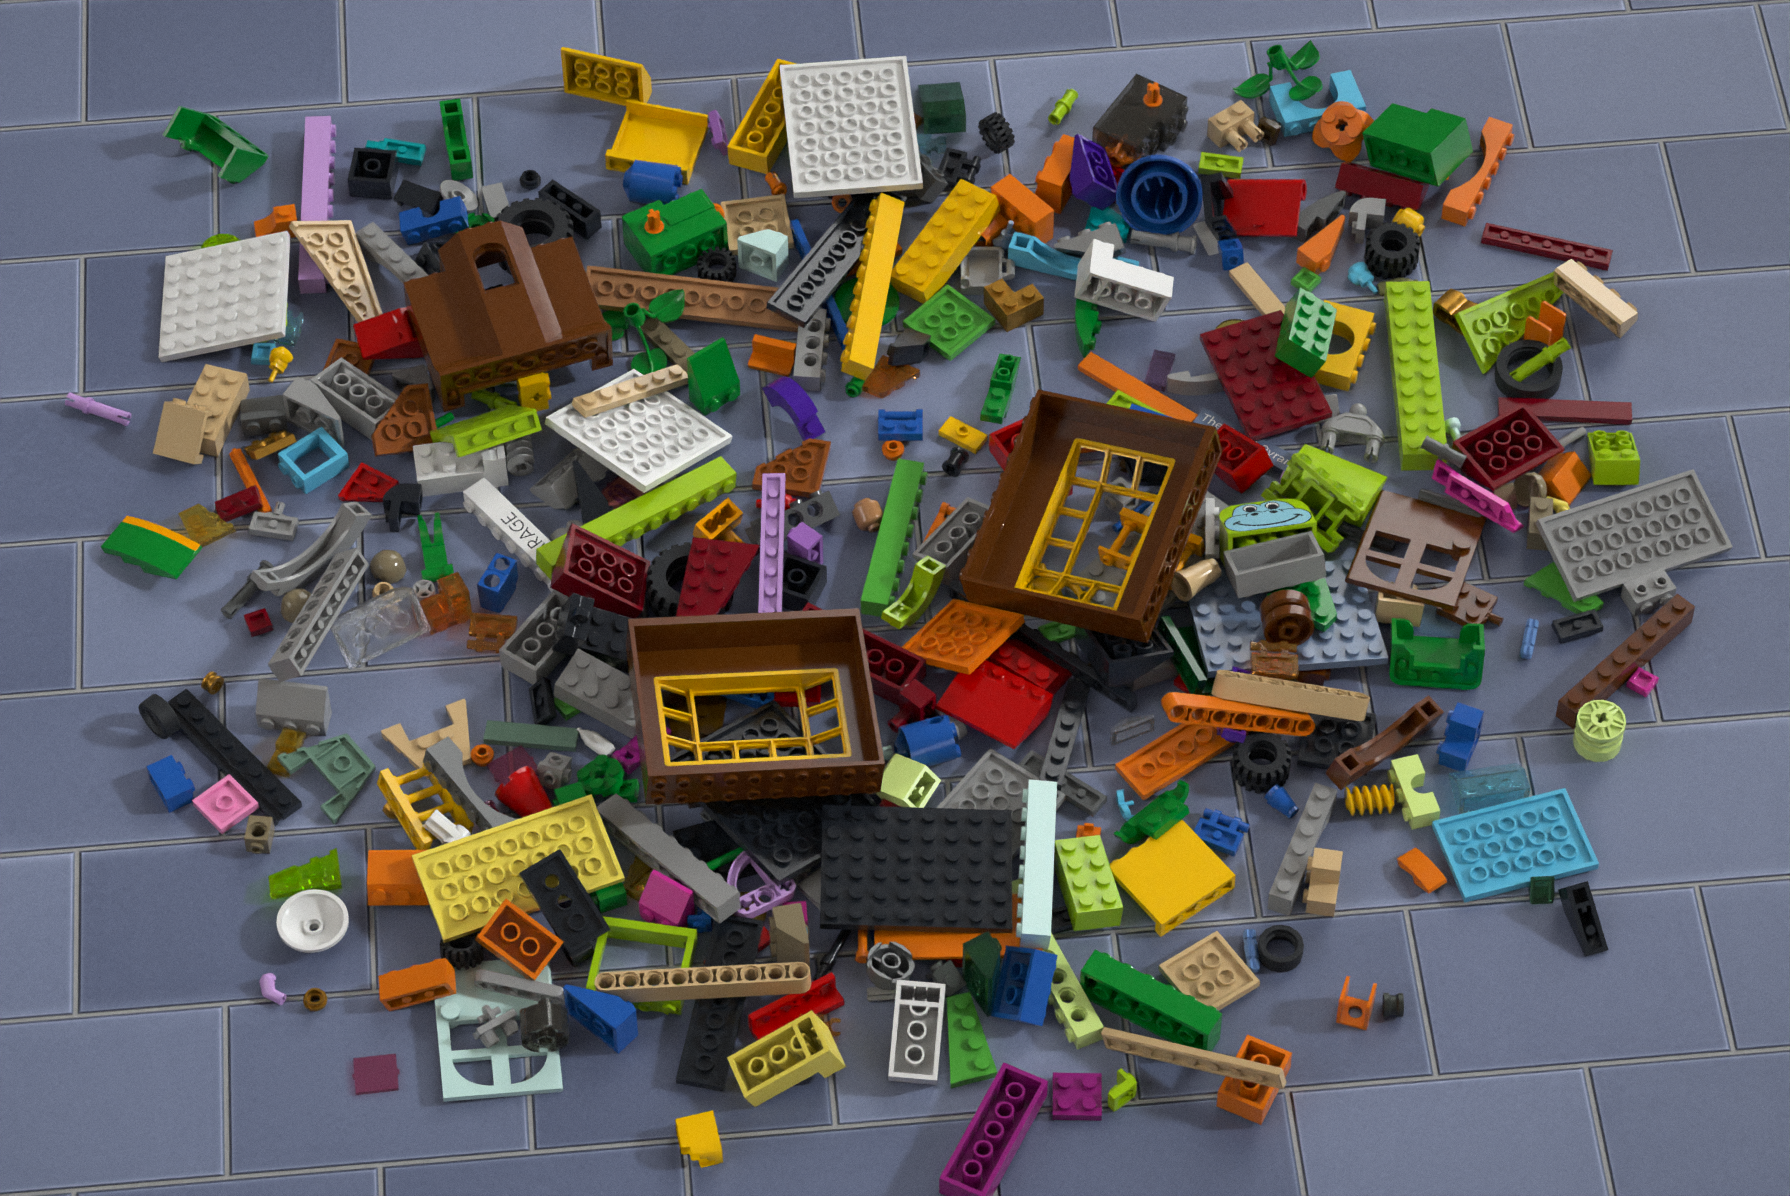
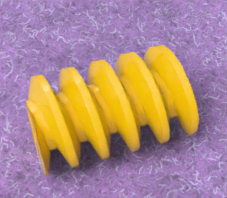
M1385 784L1381 785L1380 790H1378L1376 785H1372L1370 792L1366 785L1362 786L1361 792L1357 786L1352 788V792H1350L1348 787H1345L1344 800L1346 809L1349 810L1351 816H1354L1356 809L1359 810L1361 816H1363L1365 809H1368L1369 814L1373 815L1374 808H1377L1379 814H1382L1384 807L1391 814L1394 807L1393 784L1390 785L1389 790Z

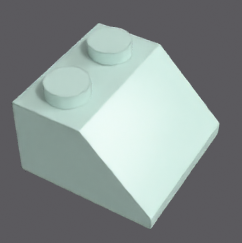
M766 229L739 236L737 239L739 268L777 282L789 265L788 236Z

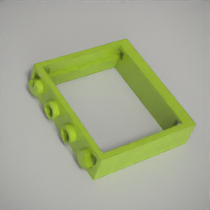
M603 916L611 930L597 939L586 989L596 991L594 981L599 974L607 938L685 948L681 968H692L698 943L697 929ZM685 1000L631 1003L636 1009L645 1012L657 1011L667 1015L669 1013L682 1015Z

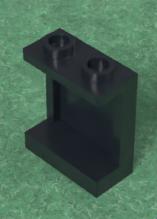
M1221 172L1201 176L1206 225L1216 240H1228L1231 237L1237 236L1236 229L1228 217L1223 215L1221 200L1234 198L1233 189Z

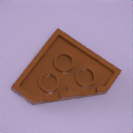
M428 383L404 387L371 434L375 457L412 453L413 446L433 443L429 431L435 430L437 427Z
M809 438L803 441L801 446L793 450L790 448L775 456V460L767 464L762 463L758 465L754 474L752 489L762 491V474L785 473V494L809 498V494L821 489L831 450V441Z

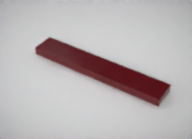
M1491 223L1485 224L1481 238L1482 244L1565 262L1572 259L1576 263L1578 261L1581 262L1584 266L1608 271L1613 253L1611 249Z
M1498 397V416L1524 402L1540 421L1632 424V402Z

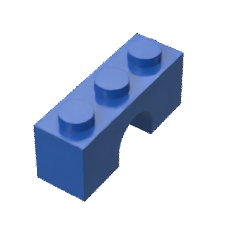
M460 196L440 201L439 212L429 218L423 215L420 207L399 212L400 231L408 245L469 228L467 208Z

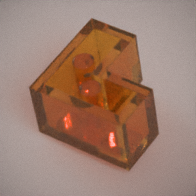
M459 572L438 579L439 594L418 602L420 616L431 635L443 632L449 627L465 623L473 618L469 590Z

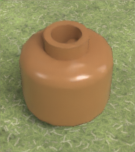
M870 498L858 501L852 511V516L858 528L870 533L879 530L883 511L878 501L871 500Z

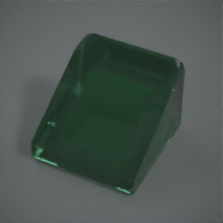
M1554 876L1530 877L1528 887L1530 904H1552L1554 902Z

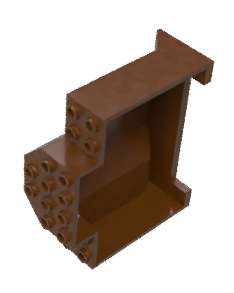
M501 220L488 222L482 226L466 228L463 231L457 232L438 250L440 273L435 272L429 276L413 278L403 282L406 308L443 412L465 407L464 394L589 360L592 371L613 366L612 329L602 316L573 237L560 238L554 242L538 244L530 248L522 227ZM507 261L514 283L485 291L477 268Z

